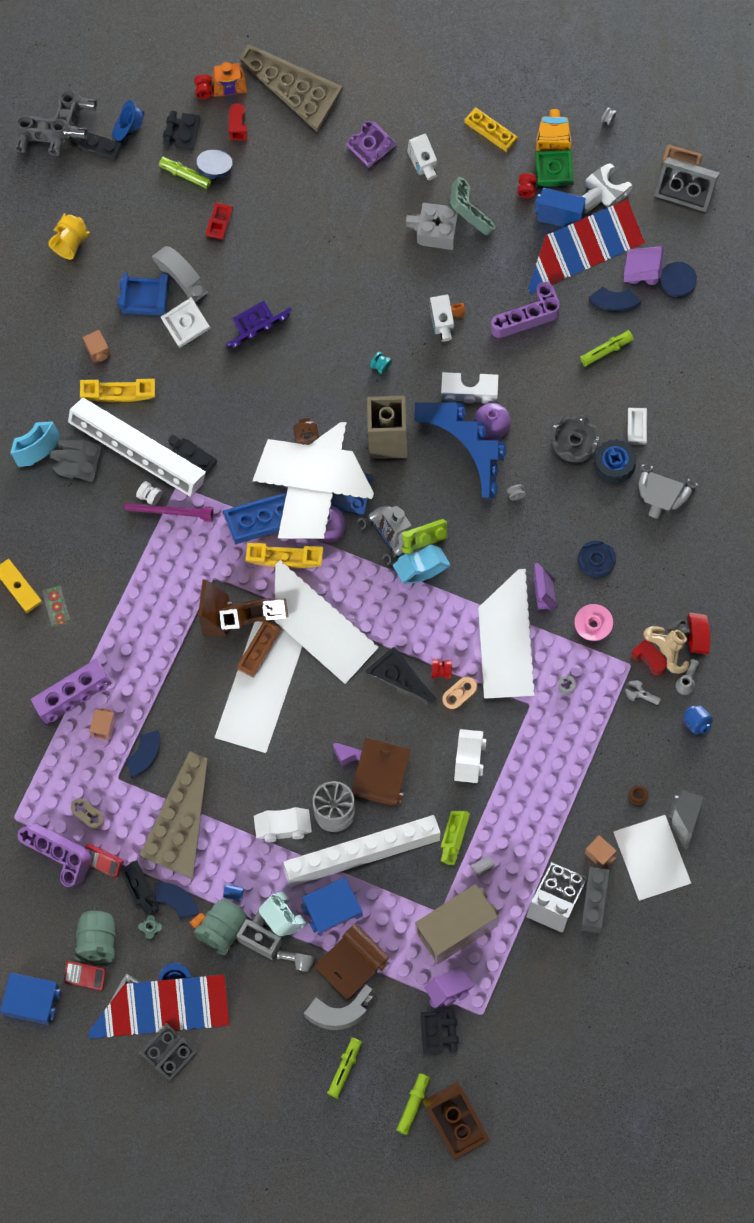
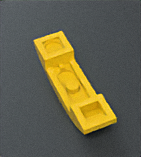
M136 379V382L99 383V380H80V399L85 398L86 400L97 402H134L155 397V379Z
M247 543L245 561L269 567H276L280 560L289 568L322 566L323 547L304 546V549L267 547L266 544Z

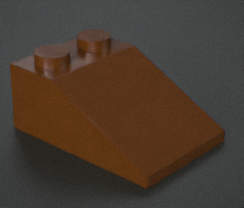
M206 579L202 580L198 611L202 634L226 637V631H230V629L222 630L219 610L233 605V601H230L227 593Z
M458 1081L422 1101L454 1160L490 1140Z

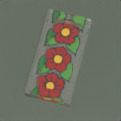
M61 586L43 590L42 593L52 627L71 622Z

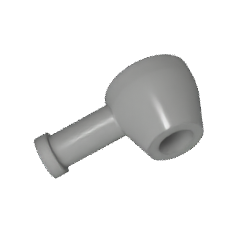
M691 659L686 674L677 679L675 687L678 693L689 695L694 691L695 682L693 675L700 664L697 660ZM687 680L689 684L684 685L682 682Z
M281 949L277 952V959L295 961L296 970L309 972L315 960L314 956L287 952Z

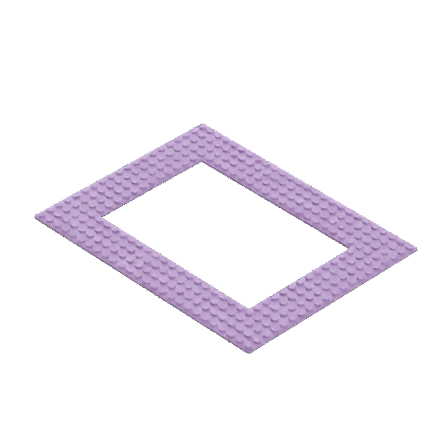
M175 488L166 507L198 510L205 506L213 507L212 522H204L200 517L162 514L90 661L92 662L97 659L112 684L106 690L98 692L88 701L80 703L72 711L64 714L14 816L15 820L27 826L38 824L83 848L90 843L123 859V866L125 867L132 861H138L144 875L161 882L177 885L187 893L213 904L221 899H227L240 907L247 914V918L252 920L259 911V907L272 894L283 891L289 898V902L286 905L294 916L301 915L307 922L300 931L290 936L329 952L342 939L343 934L352 925L357 923L390 957L388 960L390 964L383 971L378 970V973L426 992L424 987L434 977L462 966L474 987L469 991L470 995L461 1001L456 999L453 1004L478 1015H483L621 693L631 665L529 625L530 647L532 650L530 655L532 656L531 664L533 666L532 682L534 684L533 692L535 696L512 697L529 704L530 707L444 902L445 904L476 884L478 888L482 887L486 892L488 903L490 905L494 904L499 912L498 926L438 965L415 931V922L434 911L433 909L343 872L289 887L283 862L302 855L271 842H265L264 839H257L252 834L201 814L194 878L192 880L139 856L166 799L121 781L119 776L126 763V758L129 757L199 611L202 580L206 579L211 583L214 580H219L264 599H275L276 567L246 562L247 543L266 544L267 547L304 549V546L323 547L322 566L289 569L295 572L296 576L300 577L304 583H307L318 595L322 596L326 602L330 603L332 608L337 609L339 614H342L353 626L357 627L360 633H364L367 639L390 649L395 647L398 652L432 665L433 659H439L440 661L452 660V674L462 678L471 677L477 684L482 686L483 672L479 604L424 582L402 583L396 571L311 538H278L279 532L235 545L223 516V510L233 507L196 492L189 497ZM563 676H571L575 680V690L570 695H563L558 690L559 679ZM566 681L562 687L570 689L571 683L568 684ZM95 709H108L115 715L116 721L110 741L94 738L90 735L89 730ZM84 799L101 812L104 818L103 826L100 829L93 830L76 818L71 811V804L74 800ZM83 805L76 806L77 812L80 810L83 813H86V811L83 808ZM89 815L92 820L91 824L94 822L99 823L98 816L94 818ZM485 857H489L494 861L495 869L477 878L471 865ZM345 877L363 912V917L357 920L354 917L323 932V935L319 936L318 932H313L309 924L312 921L309 914L305 916L301 908V904H303L302 897ZM226 884L244 888L241 901L223 897Z

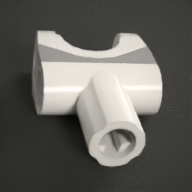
M612 164L599 168L586 179L584 184L590 190L582 196L586 198L585 213H588L601 202L607 208L618 204L632 190L633 185L630 182L613 185L608 181L609 176L615 170Z

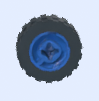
M619 439L608 440V442L602 443L595 453L594 464L597 474L603 480H607L610 483L624 482L627 478H630L636 467V455L631 445Z

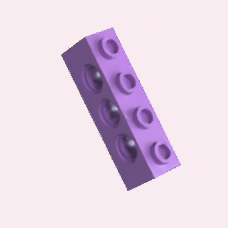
M95 659L30 700L40 718L48 724L57 720L62 714L72 711L80 703L88 701L98 692L106 690L112 682L103 666Z

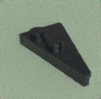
M392 647L365 670L368 674L426 700L434 702L437 699L395 647Z

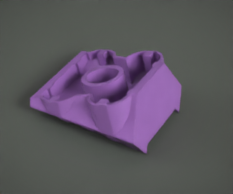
M366 121L361 126V131L358 134L352 135L346 145L367 167H371L394 148L397 143L375 121Z
M664 246L629 249L624 271V282L637 284L639 281L645 280L649 285L656 284L662 278Z
M535 563L534 585L538 610L549 609L552 611L559 605L555 599L553 584L556 579L542 566Z

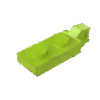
M451 811L441 844V848H443L441 861L447 865H454L470 815L467 811Z

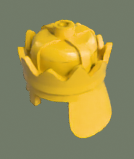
M64 213L57 226L53 229L57 231V234L49 240L48 245L59 256L71 260L74 258L79 244L88 238L90 232H87L82 218H77L73 215L66 216Z

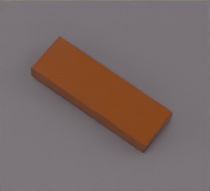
M264 620L236 669L254 678L282 631L281 627Z

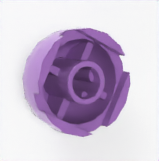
M488 403L481 406L475 413L474 421L484 423L486 428L484 440L499 441L508 434L511 420L505 407L496 403Z
M334 506L329 508L324 539H315L325 542V544L337 542L343 537L346 530L345 517Z

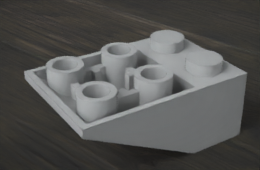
M551 862L531 901L526 917L563 933L588 878Z

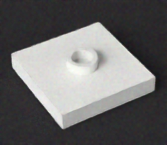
M192 297L161 316L162 321L179 348L211 329Z

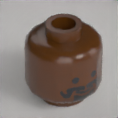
M310 418L299 419V423L293 427L295 441L299 444L310 445L319 438L317 423L310 421Z

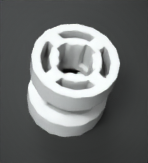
M144 481L139 487L136 497L146 500L149 505L155 506L162 496V490L157 487L153 488L149 482Z

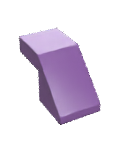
M339 743L333 744V750L341 766H345L355 760L359 763L362 750Z

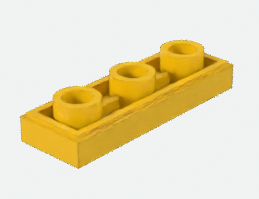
M476 107L464 119V123L505 152L518 140V136Z
M10 559L0 564V580L24 611L29 613L39 606L42 600Z

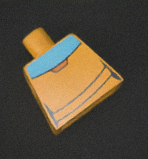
M552 109L549 112V116H544L541 119L536 151L571 150L568 118L560 117V110Z

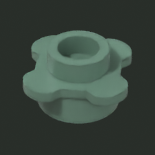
M149 915L146 921L138 925V928L145 933L146 938L152 939L162 930V925L155 921L154 916Z

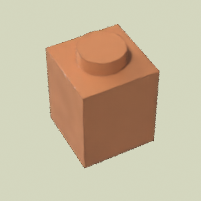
M100 330L82 337L93 363L104 361L110 356L109 348Z
M104 708L101 710L95 709L89 730L91 737L111 740L116 721L115 715L111 710Z
M600 835L585 849V855L601 869H604L606 866L609 868L616 861L617 851Z

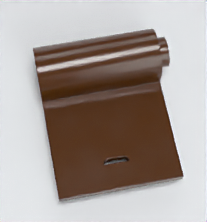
M365 737L351 790L353 796L395 807L397 803L401 804L404 793L400 792L411 749Z
M355 923L314 967L348 1001L378 970L383 971L390 964L388 962L390 957Z

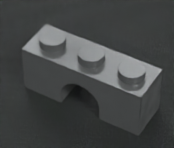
M589 868L581 931L601 934L609 870Z

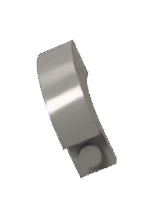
M165 246L152 256L159 269L173 277L187 297H192L194 302H197L208 293L199 280L200 277L196 271L173 248Z
M365 985L355 1000L343 1008L329 1007L318 998H315L304 1012V1016L313 1024L324 1029L342 1030L352 1027L367 1015V1010L363 1006L367 1007L372 1001L373 989Z

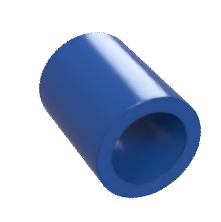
M226 884L223 897L241 901L244 888Z

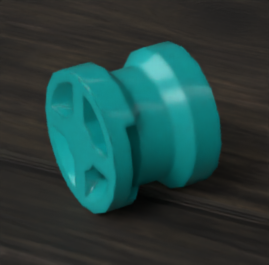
M379 351L371 360L370 367L377 369L381 375H384L390 368L392 359L384 357V354Z

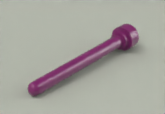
M132 503L124 504L126 511L200 517L204 522H212L214 515L213 507L207 506L198 510Z

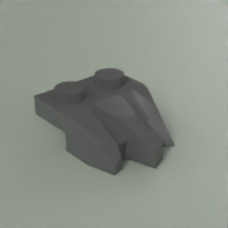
M84 440L57 441L61 450L49 451L50 458L59 461L53 465V470L63 477L70 479L76 477L92 482L95 477L101 445Z

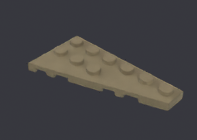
M249 44L240 56V62L318 132L341 94L342 86Z
M190 751L139 856L193 880L208 759Z

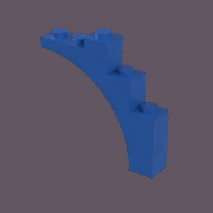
M415 402L414 421L437 425L456 436L469 450L476 463L481 480L482 497L495 499V495L498 492L496 475H498L499 467L497 461H504L507 453L505 442L484 440L486 436L484 423L463 421L466 415L464 404Z

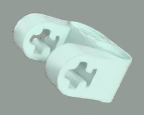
M283 891L272 894L259 907V913L278 936L294 934L307 924L301 915L294 916L286 904L289 902V898Z

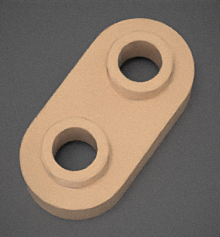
M471 677L461 678L444 693V705L450 709L460 707L476 693L477 682ZM466 683L471 684L470 690L465 689ZM453 695L457 698L455 703L450 701V697Z

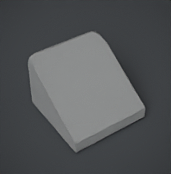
M485 857L472 864L471 868L476 877L480 878L493 871L495 863L489 857Z

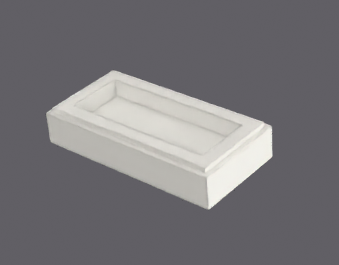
M628 408L627 444L646 445L647 408Z

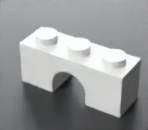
M442 372L441 401L448 403L463 401L468 404L474 402H482L484 404L497 403L498 375L480 374L479 382L476 386L466 387L461 382V373Z

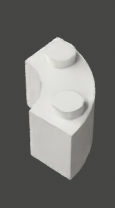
M460 729L454 781L478 783V776L483 775V765L480 764L481 750L485 751L486 739H483L482 731Z
M294 807L279 811L267 810L254 815L256 838L265 839V842H274L277 839L291 837L293 839H302L305 834L312 832L308 809Z

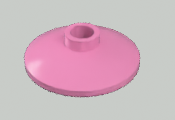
M586 605L575 616L576 631L586 640H602L612 630V615L601 605ZM594 622L597 626L591 627L590 624Z

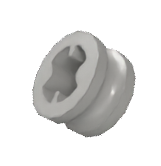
M608 107L602 116L601 122H607V125L610 126L617 115V111H611V108Z
M518 484L507 489L508 494H510V500L514 501L525 497L526 493L523 491V485Z
M571 676L561 677L558 682L559 692L563 695L572 694L575 690V680ZM567 681L568 684L571 683L570 689L562 687L564 685V682Z

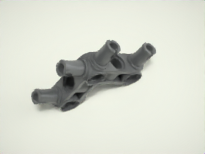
M65 91L60 96L57 104L58 109L53 118L43 119L37 116L20 117L17 121L18 138L14 149L17 152H25L29 140L51 142L48 152L51 155H59L62 144L69 139H86L88 128L76 127L75 123L81 109L96 111L97 99H86L76 95L73 91Z

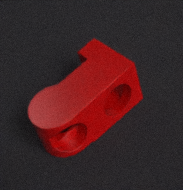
M239 103L233 104L229 109L228 132L230 140H248L247 125H243L246 119L245 108Z
M645 639L632 650L631 656L636 661L641 658L649 666V670L653 675L660 676L664 674L667 660L650 641Z

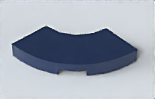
M601 287L589 297L591 303L607 311H627L641 304V301L630 289L623 292H612Z
M159 730L140 735L138 750L132 756L126 758L131 778L137 777L149 769L158 755L160 749Z
M154 883L157 903L172 906L177 911L180 919L199 915L193 898L184 889L171 883Z

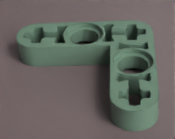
M458 177L451 187L450 204L452 208L483 234L489 235L495 230L494 223L469 203L470 186L464 178Z

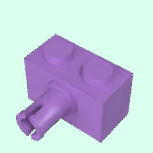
M462 966L434 977L424 989L431 998L430 1005L438 1009L444 1004L446 1007L453 1004L456 999L461 1001L470 995L469 991L474 987V984Z

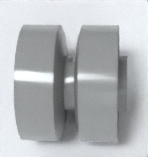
M331 781L317 788L313 795L314 817L317 824L329 832L343 831L352 824L355 818V804L353 793L348 786L341 782Z

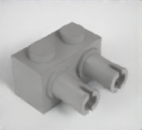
M258 911L253 921L245 920L236 937L239 943L273 960L282 945V940L272 929L268 931L262 928L266 921Z

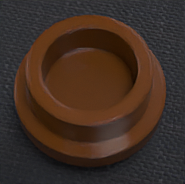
M634 786L629 791V800L634 805H643L648 800V791L642 786Z

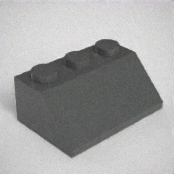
M667 157L663 163L654 196L707 212L719 172Z
M681 790L680 795H675L669 817L673 818L671 825L683 848L688 850L704 797Z

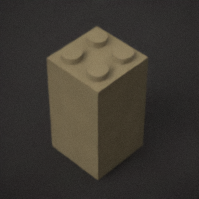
M405 396L367 397L370 459L407 458Z
M476 884L415 922L417 935L437 965L498 926L499 912L494 904L490 905L486 899L488 896L482 887L478 888Z

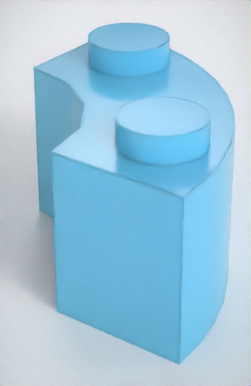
M53 421L35 423L34 427L27 434L14 438L10 453L18 467L31 466L46 457L49 451L56 448L60 434Z
M433 545L426 546L423 550L416 553H406L400 556L398 561L393 564L402 583L405 584L425 581L451 566L442 549Z

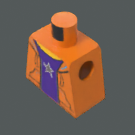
M224 62L222 65L213 68L212 88L214 97L247 93L246 78L240 64Z

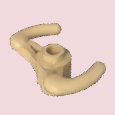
M651 626L647 628L643 635L647 641L656 643L660 647V652L667 658V669L676 674L687 671L690 665L689 661H684L681 666L676 665L679 650L684 646L686 636L679 630L671 631L668 635H662L665 633V629L662 627Z

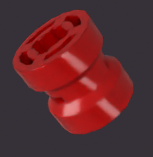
M201 74L194 78V85L197 87L195 89L197 98L207 99L213 96L210 75Z
M530 173L520 174L518 181L520 186H518L517 194L523 198L534 197L536 191L534 186L536 185L537 177Z
M433 659L431 678L444 677L445 679H451L452 660L440 661L439 659Z

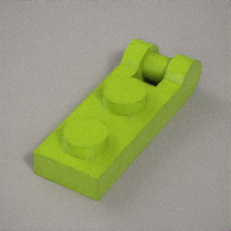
M441 519L403 532L402 541H404V544L402 545V552L410 554L415 549L447 539V521Z

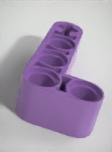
M549 282L540 283L537 286V302L494 316L491 320L492 335L502 338L557 319L560 312V303L553 286ZM542 292H548L549 294L543 295V294H541V293H542ZM553 307L555 310L550 311L547 308ZM536 313V314H538V316H535V317H534V316H531L530 314ZM514 319H519V320H521V321H520V322H514L513 320H514Z
M31 824L19 829L18 839L22 844L63 864L60 880L64 886L71 887L84 881L91 862V854L87 849L38 824Z

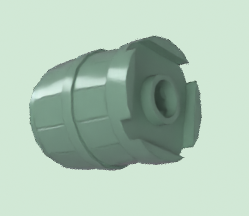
M221 899L206 913V917L201 925H198L193 933H196V938L208 948H218L217 953L226 955L248 916L231 901Z
M88 911L81 914L76 931L77 947L75 948L74 958L84 964H86V960L92 961V965H105L112 962V958L114 959L115 956L113 948L116 933L115 921L111 914L103 911Z

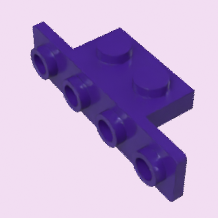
M263 300L231 318L240 335L226 342V347L232 346L234 348L242 343L241 339L246 336L250 339L257 335V330L262 327L266 330L273 326V321L279 318L281 321L289 317V312L292 311V308H286L273 316Z

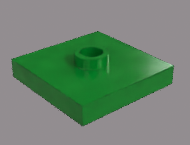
M571 150L535 152L537 187L574 184Z

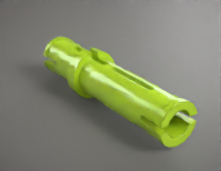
M164 156L159 162L160 168L168 170L174 176L183 177L205 189H208L211 185L212 179L206 178L200 173L183 166L181 162L172 161Z
M626 330V332L617 337H611L608 342L580 356V360L586 367L612 351L620 350L621 346L634 340L633 335L629 330Z
M352 1037L345 1054L341 1055V1063L327 1091L328 1095L337 1099L353 1064L357 1062L356 1057L363 1044L362 1041ZM351 1051H353L347 1066H345ZM344 1070V1073H343V1075H342V1077H341V1080H340L339 1084L337 1085L338 1080H339V1078H340V1076H341V1074H342V1071Z
M421 1073L418 1074L413 1090L409 1092L410 1097L396 1131H400L404 1135L409 1134L419 1105L425 1098L424 1093L431 1079L430 1077Z

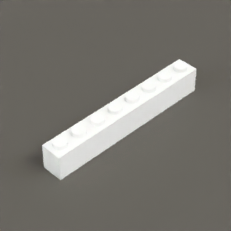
M82 398L70 409L68 423L189 497L203 485L206 472L92 402Z
M428 816L284 861V872L289 887H293L440 841V830L435 816Z

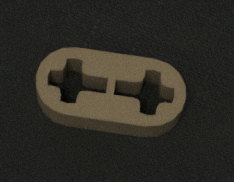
M76 799L72 802L71 811L81 822L93 830L100 829L103 826V815L86 800ZM83 805V808L86 811V813H83L80 810L77 812L76 806ZM89 815L94 818L98 816L99 823L94 822L91 824L92 820Z

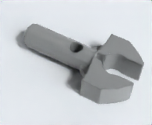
M638 680L628 683L629 686L636 688V692L625 689L628 699L632 701L641 697L656 705L661 703V698L644 691L642 688L643 683Z

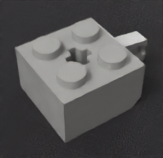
M423 203L421 214H417V216L407 215L406 227L414 228L417 231V243L421 246L453 250L459 213L452 206Z

